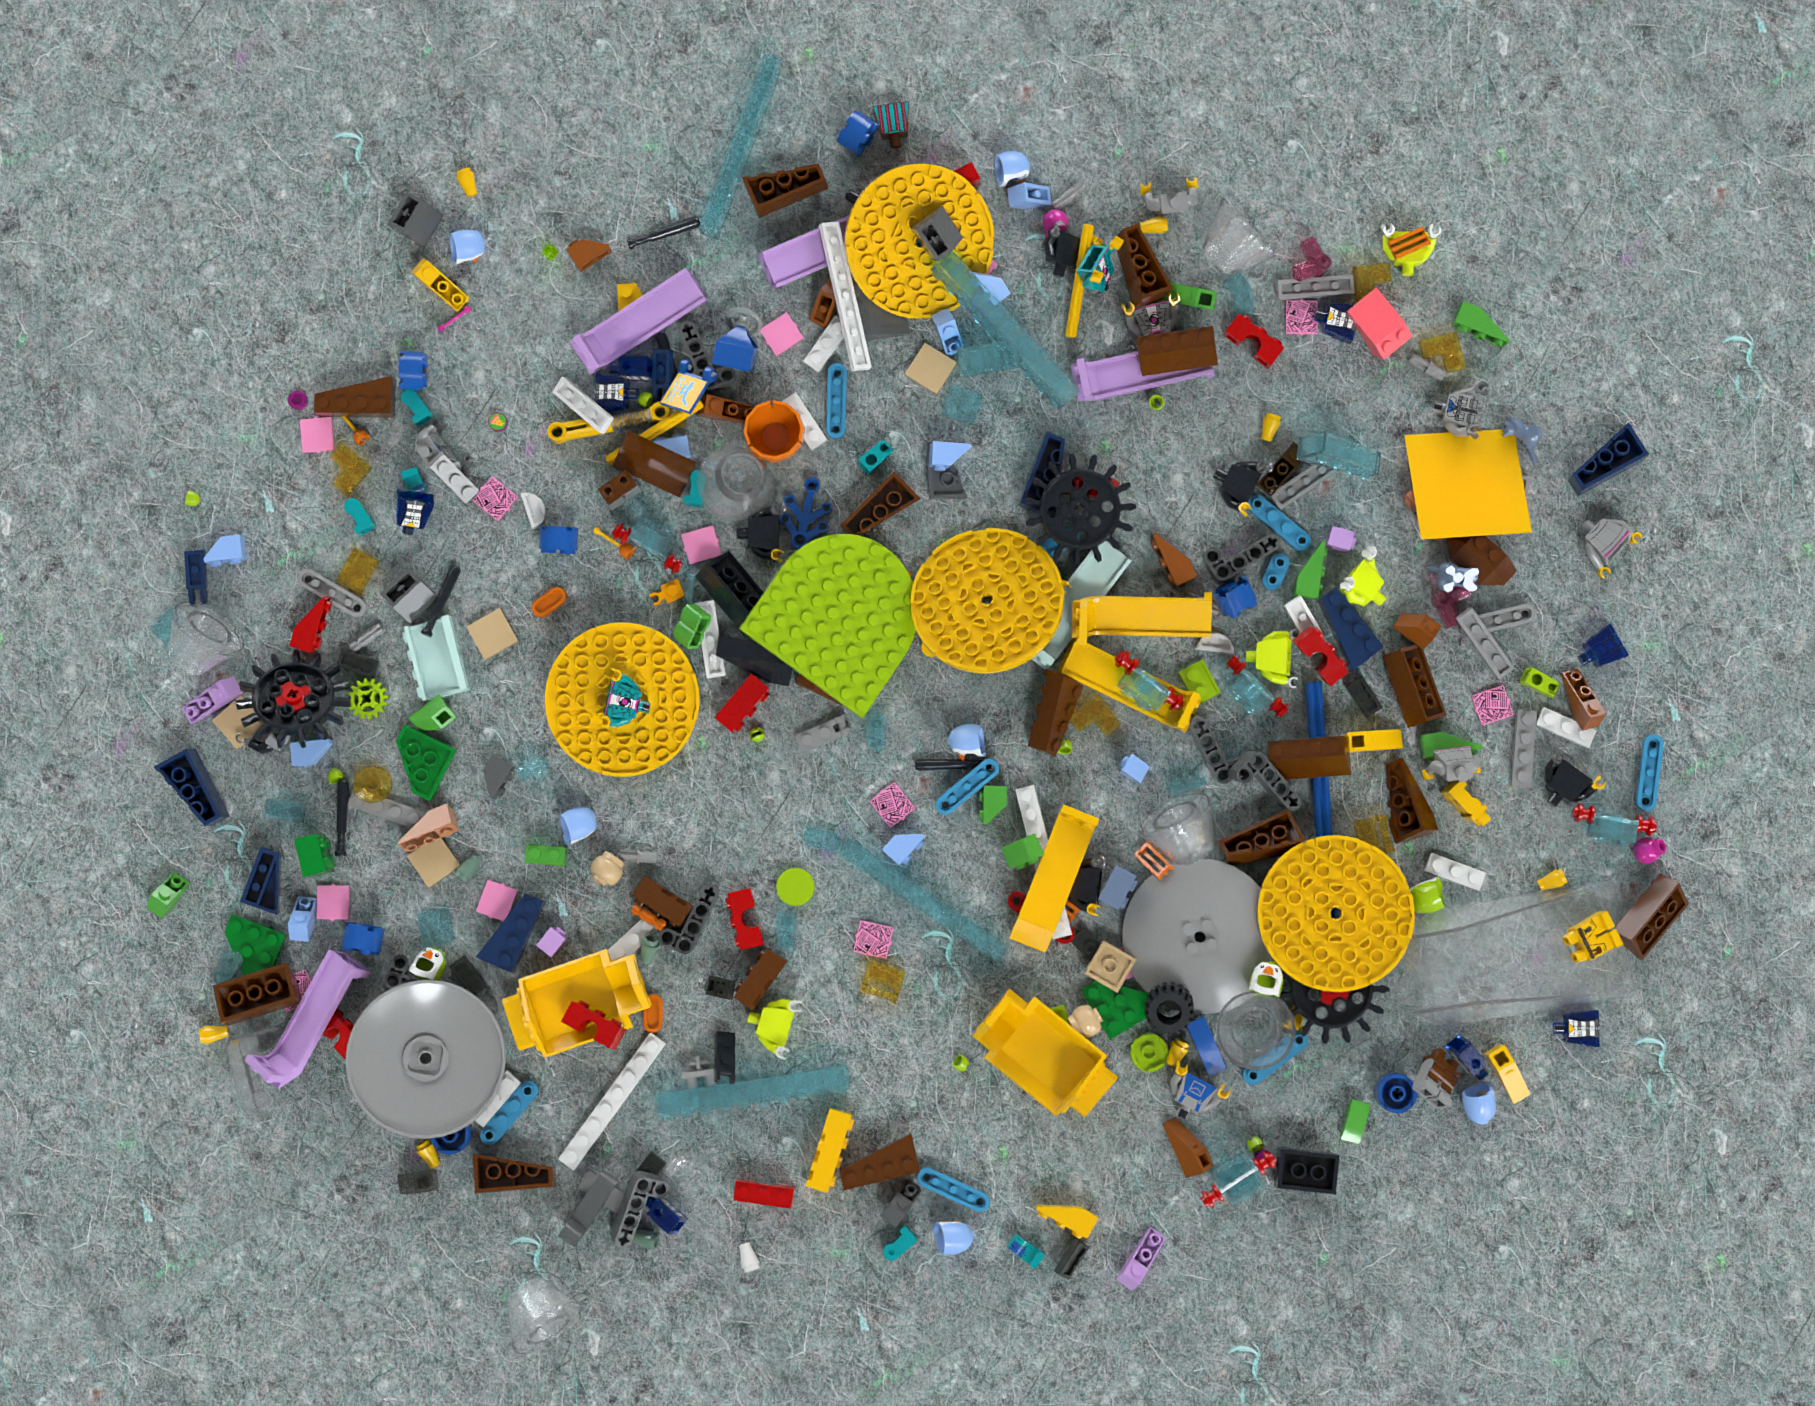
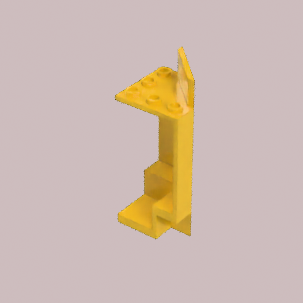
M607 949L518 979V994L502 999L518 1050L521 1051L536 1046L537 1051H541L544 1058L595 1041L593 1039L597 1033V1026L594 1022L589 1023L584 1032L577 1031L561 1022L571 1001L579 1002V1000L588 1003L590 1005L589 1009L593 1011L598 1009L606 1013L605 1018L609 1020L612 1018L622 1022L621 1026L625 1029L633 1027L630 1014L650 1008L652 1005L646 992V986L639 971L635 954L612 961Z
M1010 988L972 1035L989 1050L984 1056L987 1061L1055 1116L1061 1112L1065 1113L1069 1107H1072L1085 1117L1118 1078V1076L1105 1067L1103 1062L1107 1057L1105 1053L1035 996L1027 1003Z

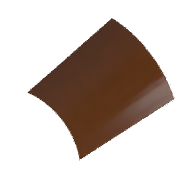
M628 430L612 466L622 471L627 470L630 475L680 498L696 462Z

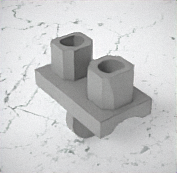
M700 1055L696 1056V1062L689 1063V1068L697 1067V1069L683 1071L682 1079H685L688 1089L697 1088V1077L704 1076L706 1086L716 1085L714 1082V1067L702 1069L703 1066H709L708 1060L701 1061Z

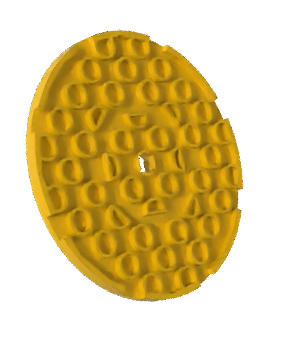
M932 164L903 165L877 177L863 190L850 212L845 230L846 260L856 284L874 304L901 317L931 318L932 314L947 308L949 311L958 308L977 291L969 283L970 277L967 273L969 271L988 273L994 253V227L991 214L984 199L964 177L952 170ZM940 206H943L963 239L953 251L937 262L931 260L923 246L918 247L915 245L917 237L911 228Z
M986 528V530L974 532L971 530L958 534L938 546L918 570L913 582L910 598L912 620L921 641L934 656L956 669L986 674L1002 672L1020 666L1043 650L1054 636L1060 624L1064 609V589L1058 568L1050 555L1041 546H1037L1027 536L1000 528ZM989 596L992 598L990 604H984L982 599Z
M609 623L580 634L560 652L550 669L546 681L544 694L545 713L555 740L574 761L587 769L604 775L615 777L636 776L664 765L686 744L698 717L699 688L696 675L688 658L667 636L640 624ZM611 668H614L629 676L639 686V691L642 692L640 700L651 702L649 713L637 711L636 719H632L630 723L619 727H597V725H601L603 722L602 718H598V716H603L611 683L607 676L612 677L614 675V671L611 670Z
M1327 835L1307 840L1306 843L1294 846L1274 863L1260 889L1257 904V921L1266 950L1274 962L1287 975L1313 989L1328 992H1346L1377 982L1399 963L1412 938L1415 910L1413 896L1406 878L1389 856L1377 847L1360 839L1349 836ZM1338 908L1341 911L1340 918H1332L1330 914L1331 909Z

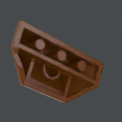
M1485 535L1447 538L1450 560L1456 566L1478 568V580L1475 582L1477 585H1505L1517 572L1509 557Z

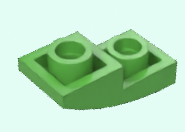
M1355 1099L1350 1100L1345 1113L1346 1120L1339 1135L1340 1139L1357 1144L1360 1143L1368 1118L1369 1103Z

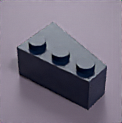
M263 846L260 847L241 897V903L276 915L279 914L280 852Z

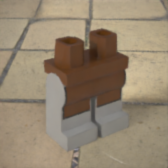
M624 470L598 488L601 497L612 512L626 503L622 497L623 495L629 501L642 492L627 470Z
M1441 1048L1433 1049L1430 1056L1423 1058V1064L1412 1086L1414 1091L1423 1098H1426L1425 1100L1436 1109L1451 1107L1453 1100L1450 1097L1457 1085V1079H1460L1461 1076L1457 1071L1459 1063L1454 1059H1446L1445 1061L1446 1052Z

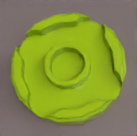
M790 868L784 871L778 878L776 885L777 894L788 905H803L813 896L815 890L814 880L804 869Z
M1151 1033L1138 1036L1130 1047L1131 1061L1138 1069L1145 1072H1154L1161 1069L1165 1065L1169 1054L1165 1041L1156 1034Z

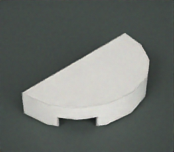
M528 492L520 493L531 527L534 530L545 519V505L534 494Z
M1211 633V637H1202L1196 647V650L1234 655L1233 644L1225 635L1220 633Z

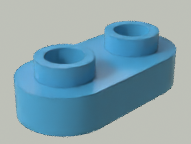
M1279 553L1270 559L1262 578V585L1265 589L1274 591L1280 587L1289 567V559L1286 555ZM1277 560H1282L1283 565L1278 566ZM1270 577L1275 578L1276 582L1274 584L1270 583Z

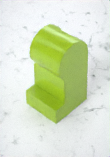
M1533 667L1526 668L1519 681V684L1527 686L1549 698H1554L1560 686L1559 682Z

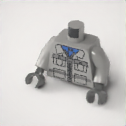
M1481 381L1477 384V387L1473 386L1453 392L1448 395L1445 403L1435 401L1432 412L1442 414L1441 425L1445 426L1453 436L1469 437L1471 435L1473 439H1477L1479 435L1475 431H1481L1479 425L1475 424L1480 399L1478 393L1483 396L1488 395L1489 391L1482 389L1489 385L1485 381Z
M439 417L433 425L419 432L418 444L415 446V449L426 465L440 452L459 470L461 468L468 470L474 463V461H467L470 455H465L458 462L440 435L436 433L437 431H442L448 425V423L445 425L440 423L443 417Z

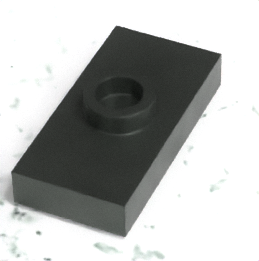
M342 648L337 661L339 667L370 679L374 678L380 661Z
M1362 676L1345 686L1365 718L1370 717L1383 708Z
M1084 927L1075 934L1074 939L1071 941L1089 961L1092 960L1100 946V943Z
M466 955L449 966L464 989L473 995H477L488 987Z
M709 975L706 995L733 1000L736 981Z
M651 1151L636 1171L658 1175L666 1165V1162ZM645 1179L640 1180L637 1185L643 1184Z
M1074 1238L1054 1272L1069 1280L1088 1251L1089 1246Z

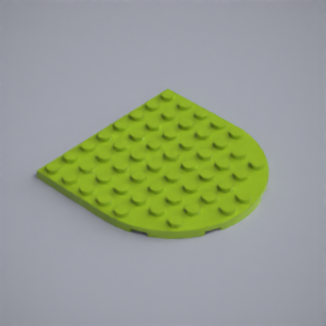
M834 534L820 537L796 550L785 561L739 630L855 715L863 718L906 655L914 639L916 629L912 620L910 603L913 582L902 562L889 549L872 539L853 534Z

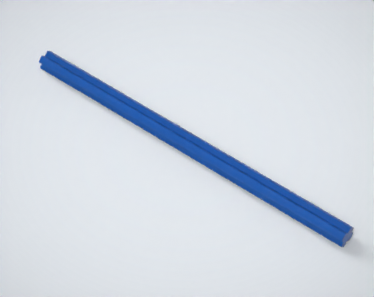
M1322 682L1305 683L1309 738L1326 737ZM1329 777L1312 778L1316 837L1333 835ZM1338 908L1331 909L1330 914L1334 919L1339 918Z

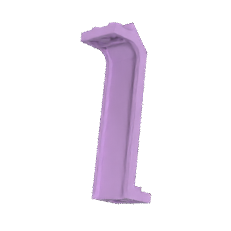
M849 215L834 221L839 222L844 247L845 230ZM819 228L757 254L771 289L778 288L828 266Z
M684 268L584 334L576 335L572 338L573 340L570 344L591 375L611 364L699 305L709 302V299L690 269Z
M1138 351L1093 362H1086L1084 358L1076 359L1077 363L1071 364L1078 401L1102 400L1206 375L1208 379L1215 377L1213 366L1142 376Z
M328 950L274 1050L265 1056L247 1055L244 1061L250 1065V1069L259 1073L262 1076V1080L271 1083L276 1089L281 1088L299 1076L352 979H367L370 971L349 954Z

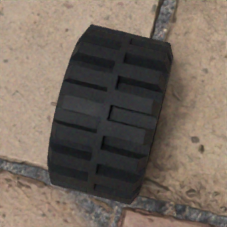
M1163 982L1162 986L1158 984L1154 990H1150L1149 996L1146 997L1145 1018H1147L1149 1026H1153L1152 1029L1154 1031L1158 1029L1160 1030L1159 1034L1164 1035V1032H1168V1036H1172V1032H1175L1176 1035L1180 1034L1181 1029L1185 1031L1187 1025L1191 1024L1194 1016V1003L1192 995H1189L1187 989L1184 990L1180 984L1175 986V982H1171V985ZM1170 1000L1179 1004L1181 1011L1175 1016L1167 1017L1159 1012L1158 1006L1162 1002Z

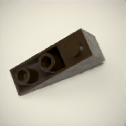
M1293 442L1273 465L1272 472H1267L1256 485L1271 497L1308 454Z

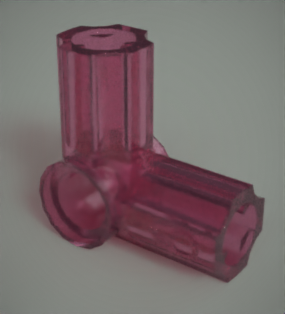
M1312 236L1300 243V247L1308 261L1292 267V275L1299 282L1312 277L1323 276L1332 263L1331 258L1323 253L1316 238Z
M1454 586L1452 591L1445 592L1441 590L1432 595L1431 603L1436 607L1445 629L1458 624L1455 618L1459 615L1454 603L1472 596L1471 591ZM1440 594L1445 597L1444 604L1439 601Z

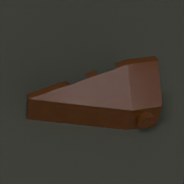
M1399 758L1387 764V788L1390 790L1388 808H1391L1389 827L1395 844L1424 837L1439 830L1433 812L1404 759Z

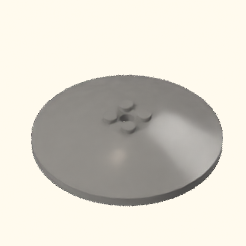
M1187 859L1172 863L1171 865L1174 868L1172 870L1169 869L1167 871L1168 874L1166 876L1163 875L1160 881L1152 874L1135 892L1127 908L1123 922L1122 939L1124 952L1137 959L1131 972L1148 994L1151 989H1155L1156 985L1162 986L1163 982H1167V985H1171V982H1175V986L1182 985L1183 989H1187L1189 995H1192L1194 1014L1217 1013L1230 1009L1254 994L1248 990L1254 968L1261 962L1274 961L1265 948L1258 927L1257 904L1261 888L1246 873L1221 861ZM1202 931L1205 933L1206 939L1203 942H1197L1194 939L1196 932ZM1167 1000L1162 1002V1004L1181 1011L1179 1004L1174 1001Z
M419 980L404 983L389 989L373 1000L356 1021L350 1034L346 1051L347 1078L352 1093L363 1111L374 1122L393 1133L420 1139L452 1134L465 1128L480 1117L492 1103L500 1088L506 1062L502 1032L488 1007L479 998L462 987L436 980ZM429 1053L431 1061L428 1064L421 1063V1054Z

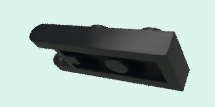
M715 1032V1083L720 1082V1076H729V1083L735 1084V1033Z

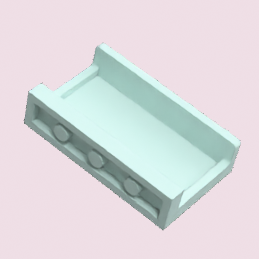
M445 615L441 619H437L432 629L433 635L431 638L421 634L422 629H425L428 622L404 627L405 632H402L404 642L408 643L409 646L407 655L409 661L413 662L414 669H412V675L414 680L418 681L419 687L416 690L419 699L422 698L423 701L428 702L438 694L443 698L470 691L451 616Z

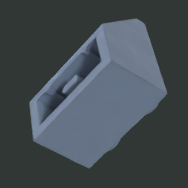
M1116 865L1098 900L1116 911L1120 908L1124 909L1129 900L1126 897L1128 892H1133L1138 883L1135 880L1137 875Z

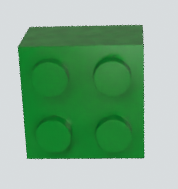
M316 833L294 839L303 877H316L334 872L333 867L336 864L334 857L330 856L331 842L329 837H326L325 834Z

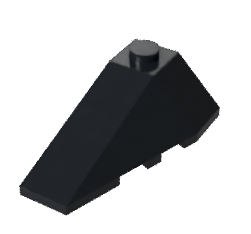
M718 637L717 657L744 669L750 674L752 673L768 683L789 686L793 668L756 641Z

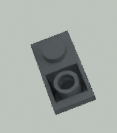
M494 754L483 772L489 797L496 800L497 797L501 798L506 790L504 786L507 781L513 779L516 767Z
M905 1179L880 1216L896 1228L922 1190Z

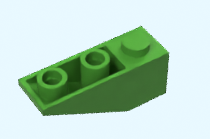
M1171 283L1173 287L1170 291L1171 299H1175L1178 292L1180 296L1178 304L1213 311L1217 295L1216 291ZM1168 295L1164 299H1162L1163 301L1170 302L1168 299Z
M1465 301L1459 305L1451 325L1456 328V331L1473 334V337L1478 340L1486 339L1497 347H1505L1509 343L1507 336L1482 308Z
M1325 541L1318 545L1296 576L1293 590L1294 598L1300 595L1303 599L1316 600L1318 596L1322 595L1323 585L1320 584L1321 577H1324L1325 566L1322 565L1323 558L1327 557L1328 547H1325Z
M1443 732L1418 736L1422 759L1428 758L1429 762L1434 761L1435 750L1470 746L1472 754H1477V750L1483 749L1482 745Z

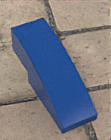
M1204 1016L1192 1020L1191 1024L1187 1025V1030L1208 1077L1225 1070L1226 1066Z

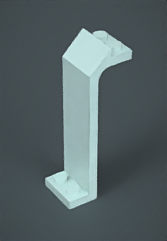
M1107 541L1098 546L1102 555V562L1098 563L1095 560L1091 550L1067 581L1071 588L1068 586L1064 587L1067 594L1064 595V609L1060 624L1050 642L1032 658L1034 662L1045 670L1050 668L1072 639V602L1090 596H1105L1132 562L1120 551L1112 548Z

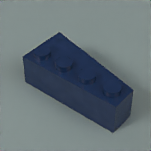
M1628 422L1577 469L1568 481L1577 496H1580L1643 462L1649 453Z
M1049 432L1043 436L1017 506L1040 514V507L1025 504V498L1041 499L1044 490L1037 487L1032 480L1036 477L1049 484L1055 478L1049 469V462L1052 461L1057 466L1059 472H1061L1065 444L1064 438ZM1056 508L1048 509L1047 514L1049 517L1055 518Z
M1337 587L1318 600L1324 617L1332 630L1333 637L1340 648L1342 657L1346 661L1349 672L1354 671L1383 648L1380 641Z
M185 749L154 766L157 772L163 775L164 780L175 789L177 795L188 804L189 809L204 826H214L230 817L196 749Z
M524 894L476 958L510 973L515 972L546 901L531 894Z

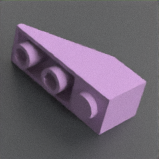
M234 677L222 679L182 709L192 725L231 703L242 695L243 692L240 690Z
M1149 1227L1125 1262L1116 1280L1131 1291L1139 1286L1166 1237L1152 1227Z

